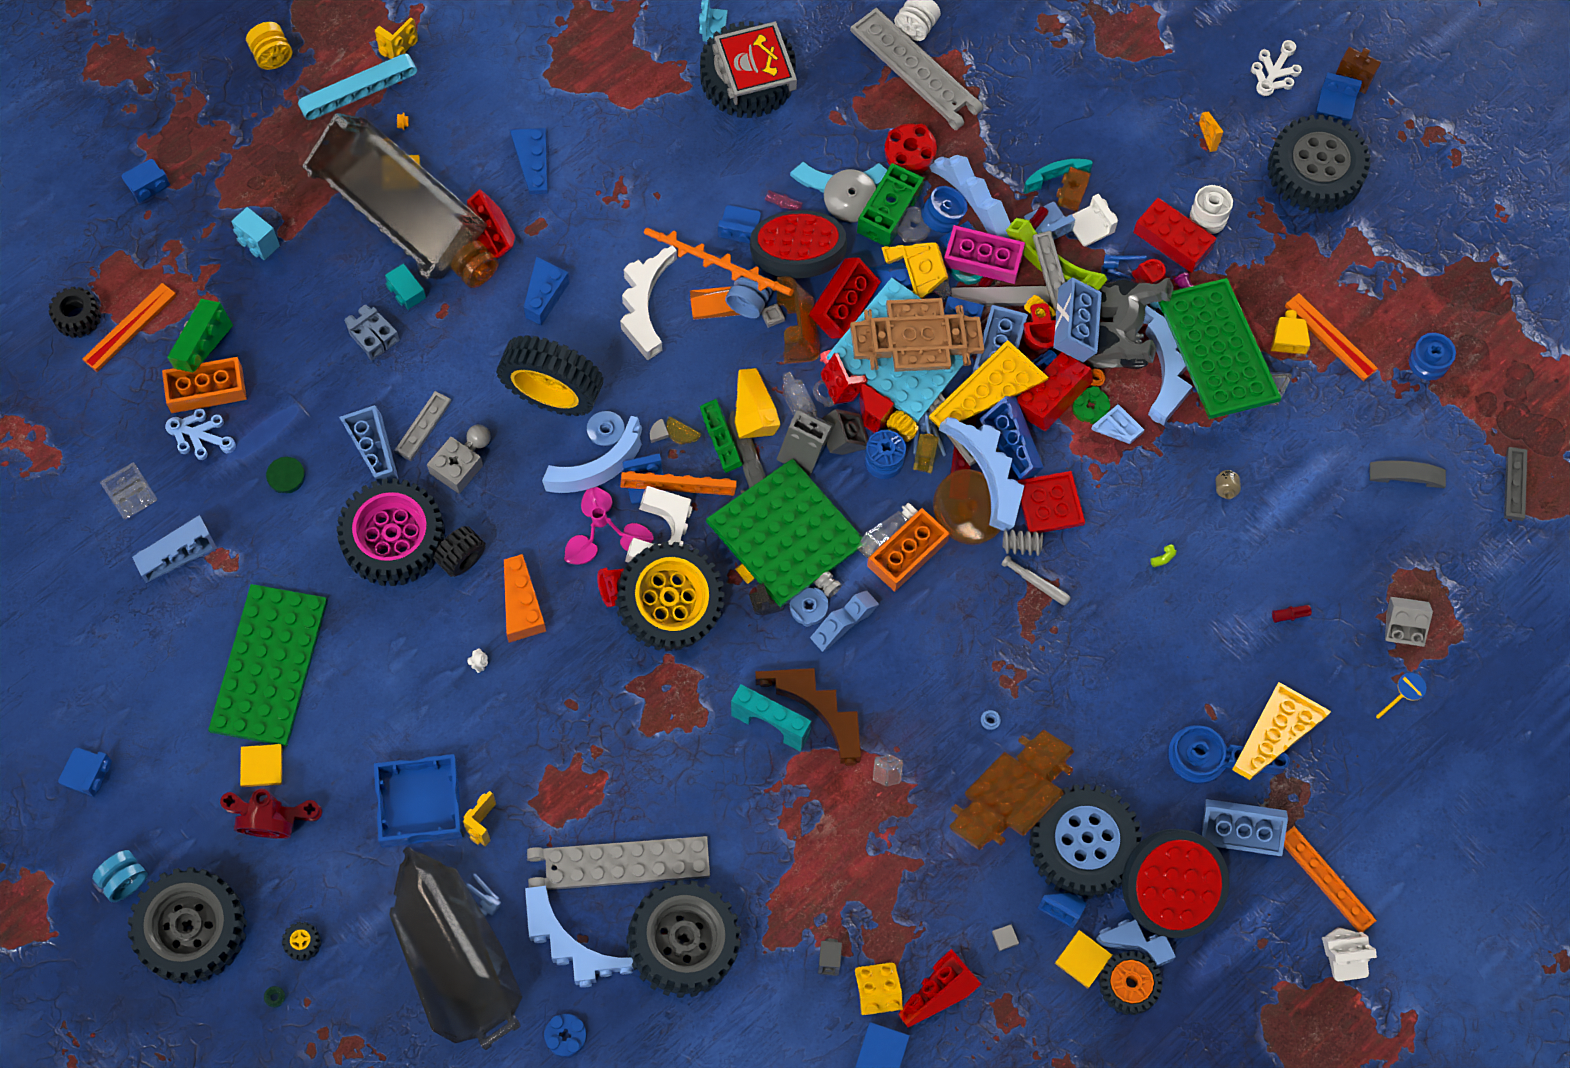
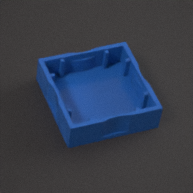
M455 754L426 757L415 761L399 760L374 763L375 791L378 797V840L382 848L463 838L458 767Z

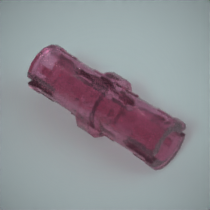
M771 190L768 191L769 194H766L765 201L779 205L781 209L786 208L795 211L802 208V202L788 198L786 194L780 195Z

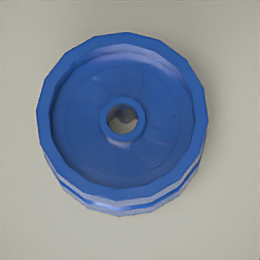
M939 186L933 190L923 205L921 216L925 224L932 230L940 233H949L953 230L954 225L957 226L967 212V202L965 197L956 189L948 186Z
M1427 333L1420 337L1412 349L1408 359L1409 366L1419 378L1428 381L1437 380L1446 374L1454 362L1456 356L1455 346L1445 335Z

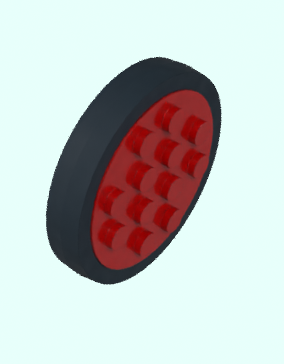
M807 210L786 211L772 215L757 224L750 237V251L755 264L767 273L784 278H808L829 272L843 261L847 249L845 229L836 219L823 213Z
M1166 829L1146 837L1131 852L1123 870L1122 892L1128 910L1144 928L1160 936L1184 938L1205 930L1220 915L1228 897L1229 874L1223 856L1209 840L1189 830Z

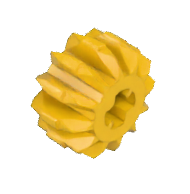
M1033 295L1028 299L1024 308L1031 315V305L1046 302L1039 296ZM1049 306L1051 320H1053V317L1056 315L1054 309L1051 306ZM1042 308L1036 309L1035 313L1038 317L1042 318L1045 316V311Z
M896 410L891 414L886 423L888 429L898 433L904 442H909L913 439L919 429L916 422L903 411Z

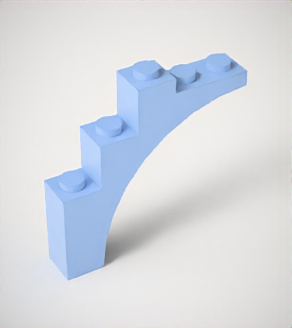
M955 155L950 159L945 157L937 158L930 166L931 172L947 180L965 197L988 234L1010 239L1006 232L1010 221L1002 202L991 197L984 179L974 176L967 157Z
M946 418L940 423L939 431L951 436L962 444L975 458L985 476L991 497L989 525L1003 531L1004 529L1010 530L1015 525L1024 485L1019 484L1014 479H1007L1012 458L1007 457L1002 452H996L1001 431L996 430L990 425H983L976 429V427L963 424L955 418Z
M546 886L525 888L530 941L544 943L547 939H550L553 963L567 965L569 961H573L576 985H580V987L592 986V983H596V974H600V977H608L613 972H620L623 975L633 973L632 958L602 955L587 949L575 941L562 928L554 916Z

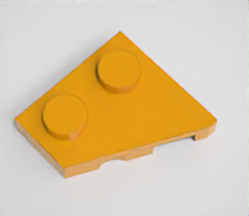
M1204 112L1201 114L1199 125L1209 151H1217L1223 130L1209 112Z

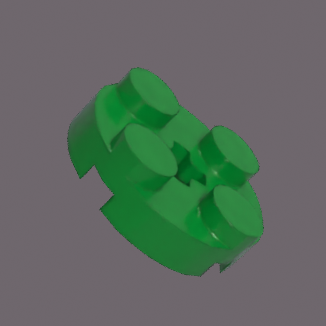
M1096 386L1087 388L1072 405L1075 417L1082 422H1090V424H1095L1110 409V401L1107 395ZM1088 403H1094L1095 409H1092L1091 407L1087 408Z

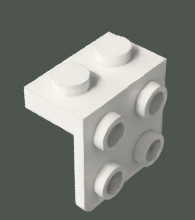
M1099 194L1092 197L1089 207L1072 214L1075 218L1072 231L1083 246H1088L1114 233L1118 223L1117 216L1110 211L1106 200L1102 199Z

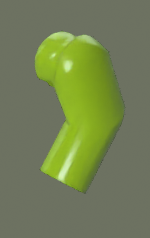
M1174 545L1165 546V554L1151 558L1152 567L1167 564L1177 553Z

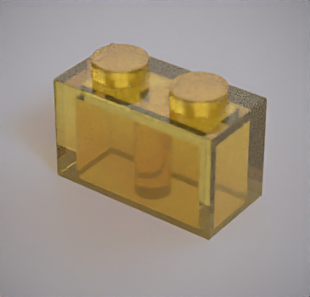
M920 434L913 470L932 473L939 437H935L932 434Z

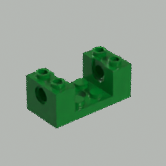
M891 163L858 218L857 233L885 247H890L897 236L898 224L909 205L914 207L922 194L924 178ZM888 197H893L896 199V201L890 203L886 199Z

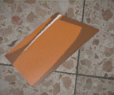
M731 287L690 290L693 319L741 315L732 310L725 301Z

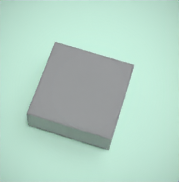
M778 304L764 308L761 312L768 328L785 321V317Z
M1012 924L992 931L999 952L1019 944Z

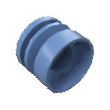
M741 276L734 281V286L730 288L725 301L736 313L748 318H757L763 311L765 302L769 300L773 290L767 287L759 291L758 282Z

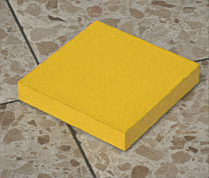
M281 744L241 747V787L282 785Z
M1079 930L1055 964L1086 988H1089L1112 957V954Z

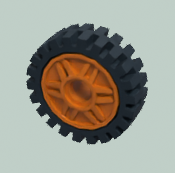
M1130 951L1117 954L1106 963L1101 972L1099 981L1100 992L1103 994L1104 1001L1109 1003L1108 1006L1113 1007L1118 1013L1122 1012L1124 1015L1144 1013L1156 1003L1161 994V972L1159 968L1155 967V962H1151L1148 956H1142V953ZM1126 979H1132L1136 986L1134 988L1129 987L1126 984Z

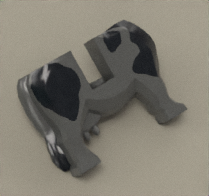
M1117 277L1102 285L1098 290L1102 292L1100 318H1113V322H1099L1098 350L1095 355L1084 362L1086 365L1096 368L1124 367L1140 369L1147 366L1148 363H1153L1157 348L1153 340H1147L1142 343L1140 338H1143V334H1139L1138 331L1144 323L1145 307L1147 304L1162 300L1170 301L1174 288L1170 278H1165L1158 284L1140 283L1128 277Z

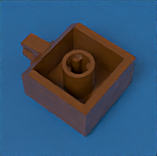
M1349 46L1340 62L1336 75L1361 80L1362 84L1359 92L1366 94L1382 61L1369 56L1370 50L1363 48L1362 52Z

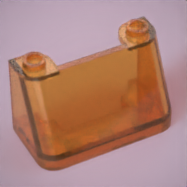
M777 277L779 284L794 290L792 296L777 291L778 306H784L787 309V314L796 313L798 326H790L784 331V364L815 361L820 356L817 323L809 316L810 311L815 305L814 298L792 277Z

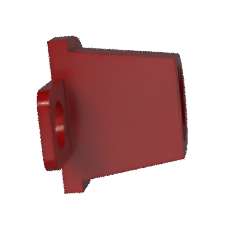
M1150 259L1139 264L1138 268L1131 273L1136 281L1140 283L1158 284L1167 278L1164 264L1157 259Z
M1033 304L1030 307L1032 322L1023 324L1025 343L1034 351L1051 348L1054 346L1056 320H1051L1048 304ZM1042 308L1045 311V316L1042 318L1038 317L1035 313L1036 309Z
M606 567L598 571V588L601 598L607 607L615 606V600L617 599L615 595L618 593L617 582L624 569L608 570Z

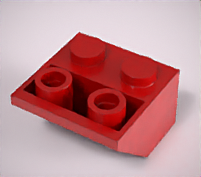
M863 383L859 399L863 425L873 433L884 430L887 426V420L893 413L894 403L887 396L877 393L876 389L872 386H867Z

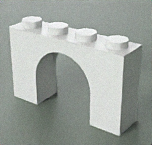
M647 486L639 509L663 517L671 528L669 545H672L673 542H680L679 546H683L681 536L682 534L685 535L688 527L685 521L686 517H690L692 511L690 506L691 499ZM633 538L629 545L625 562H630L635 555L647 547L650 548L653 544Z

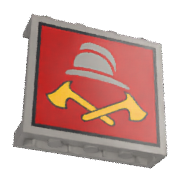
M776 21L714 37L713 52L714 55H718V67L724 72L722 74L724 84H728V96L730 99L733 98L735 105H737V96L785 84L788 85L789 91L796 90L797 79Z

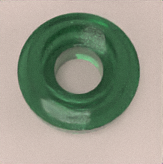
M272 986L264 993V1001L269 1007H279L285 1000V993L278 986ZM278 994V999L273 1001L271 999L272 995Z

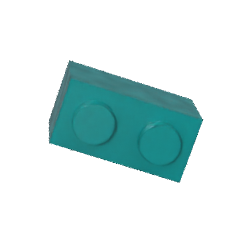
M404 263L385 275L387 289L396 294L395 298L401 306L404 305L407 310L426 299L424 289Z

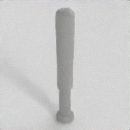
M1007 555L1003 560L1002 566H1008L1062 605H1067L1070 601L1068 594L1030 570L1016 564L1011 560L1010 556Z

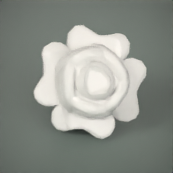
M479 648L472 652V657L468 658V664L477 673L485 670V666L488 664V657Z

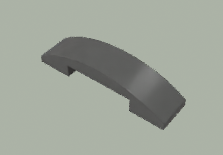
M1376 461L1369 464V481L1388 483L1390 480L1426 483V487L1445 488L1446 470L1434 465L1412 461Z

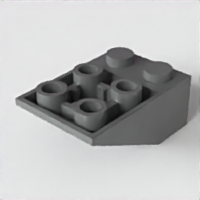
M798 409L788 428L777 460L785 464L794 459L808 476H811L835 425L803 409Z

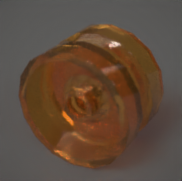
M473 241L457 252L452 260L451 269L461 277V280L469 288H476L493 276L499 261L491 252H488V249L480 241Z

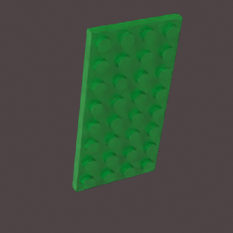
M1227 278L1175 290L1172 292L1170 301L1162 300L1158 302L1209 419L1281 401L1282 397Z
M250 585L208 729L210 733L275 745L281 744L287 747L328 600L326 597Z

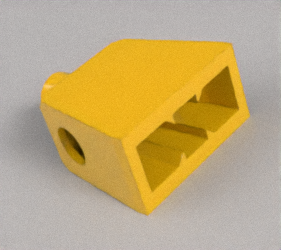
M1288 310L1285 312V317H1280L1276 324L1271 351L1306 354L1310 347L1306 320L1297 319V312Z

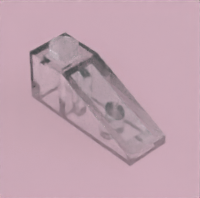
M898 511L865 533L857 549L869 558L908 519Z

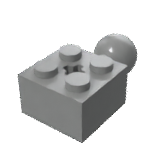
M477 424L470 427L466 435L467 442L464 445L450 437L427 464L429 473L458 494L462 492L483 467L481 457L473 451L476 448L486 447L490 442V431L484 425Z

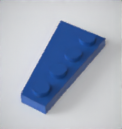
M546 128L510 130L529 194H548Z

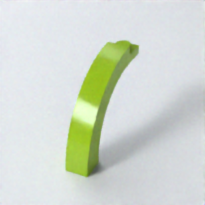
M1016 218L1006 229V232L1010 239L1025 242L1023 255L1042 272L1032 238L1037 232L1029 220ZM1058 255L1065 282L1073 277L1099 290L1107 281L1105 274L1079 268Z

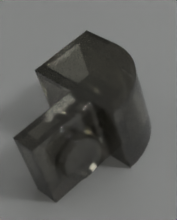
M764 583L756 585V592L749 594L754 613L757 615H768L784 611V605L779 607L766 592Z

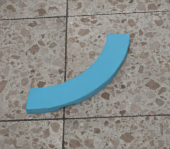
M804 162L790 172V176L807 187L818 189L823 193L827 182L833 176L819 172ZM878 163L863 173L868 175L877 187L887 169ZM854 190L848 191L850 194H855Z

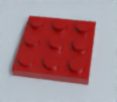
M1072 471L1017 480L1019 484L1024 485L1020 503L1027 530L1031 535L1034 532L1044 533L1085 525Z

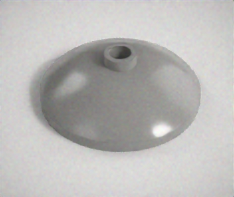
M853 169L840 171L834 174L825 186L824 202L826 208L835 218L841 221L858 222L860 214L876 190V185L868 175L861 171ZM854 190L855 194H850L848 191Z

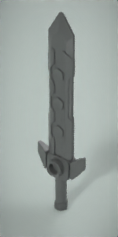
M731 411L727 424L743 464V471L750 489L764 479L765 474L752 438L739 439L735 426L736 411Z

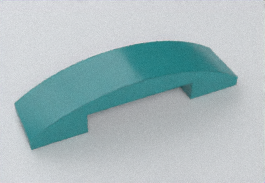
M1067 159L1051 163L1039 169L1025 182L1024 194L1041 189L1043 181L1070 172L1074 178L1090 173L1093 163L1087 159Z

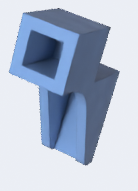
M867 590L855 594L844 608L829 614L810 637L811 640L822 652L826 651L855 624L868 618L878 607L879 603Z
M1129 919L1118 923L1119 927L1114 929L1107 927L1099 932L1100 935L1096 938L1097 943L1102 947L1138 951L1148 956L1151 962L1154 961L1156 968L1170 963L1176 958L1167 937H1159L1156 934L1147 938L1148 942H1146L1136 920L1131 922Z

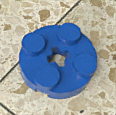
M561 1014L553 1017L547 1024L544 1033L547 1047L553 1054L559 1057L573 1056L584 1047L587 1038L583 1022L571 1014ZM564 1030H568V1033L571 1034V1038H567L566 1041H562L563 1038L560 1036V1033H563Z

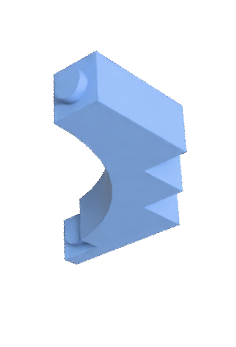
M1146 305L1144 324H1148L1145 334L1150 340H1153L1157 348L1156 352L1162 371L1160 394L1151 406L1148 415L1153 421L1164 425L1188 397L1193 386L1180 378L1187 367L1181 354L1178 352L1179 349L1166 319Z

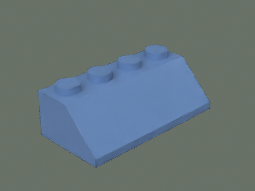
M1206 799L1201 836L1209 840L1215 847L1282 856L1288 822L1287 810Z

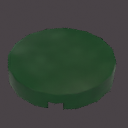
M288 456L274 460L268 466L266 472L268 484L278 493L287 494L298 490L302 486L305 477V470L301 463L295 458Z

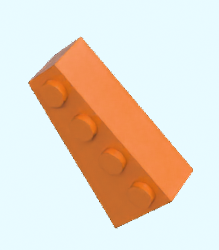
M523 554L504 559L506 632L508 642L546 632L545 623Z

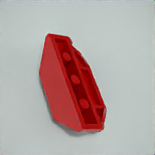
M479 189L467 200L466 228L481 256L500 258L513 247L515 235L500 207Z

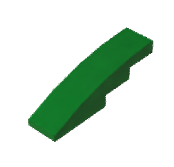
M717 399L699 406L725 473L743 466Z

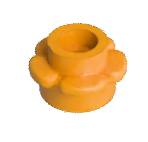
M403 112V114H397V128L405 130V127H408V116H405Z

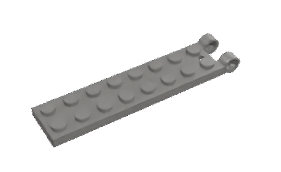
M877 8L851 26L850 31L948 120L949 125L954 130H958L964 125V120L956 113L963 106L967 105L968 110L973 115H977L983 110V105L978 99L971 95Z
M707 836L527 849L528 861L546 860V878L535 877L528 879L529 888L546 886L547 890L710 878ZM552 866H557V869L555 871L551 868Z

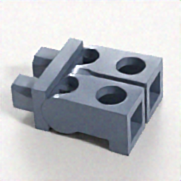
M364 305L358 310L361 315L358 319L350 315L344 320L350 336L360 345L371 361L384 353V348L388 350L400 341L397 331L374 307L371 309Z

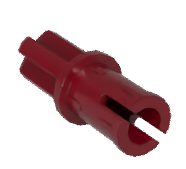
M1309 605L1289 606L1286 609L1272 611L1274 623L1285 620L1294 621L1296 618L1312 615Z

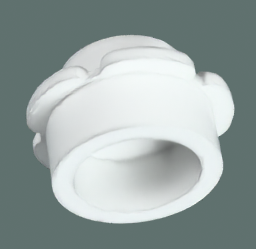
M909 503L902 506L903 511L901 513L908 519H911L918 512Z

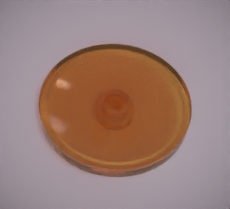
M968 469L959 470L951 473L940 482L934 494L933 508L938 523L950 533L949 536L960 543L977 545L989 541L1000 532V529L989 525L991 497L983 473Z

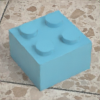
M248 207L231 221L234 227L233 231L238 237L237 241L243 247L247 246L250 248L251 253L255 257L259 256L266 260L280 247L274 228Z

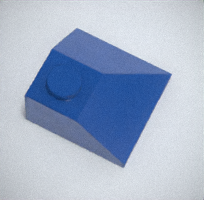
M902 261L869 268L881 281L873 293L874 298L891 278L911 291L912 283L907 267Z
M1052 894L1043 896L1038 909L1074 928L1087 903L1077 894Z

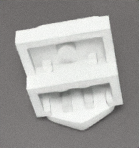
M1336 928L1325 937H1322L1325 953L1329 957L1332 975L1336 981L1368 977V961H1370V958H1377L1376 949L1369 945L1367 935L1363 932Z

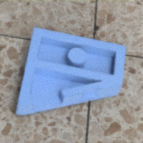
M1116 405L1092 425L1091 428L1093 431L1131 444L1144 432V429L1119 405Z

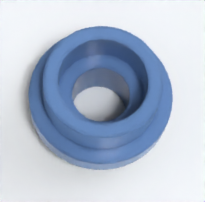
M988 710L982 714L981 724L984 728L994 730L1000 725L1001 719L997 712ZM992 718L994 722L988 723L987 719Z

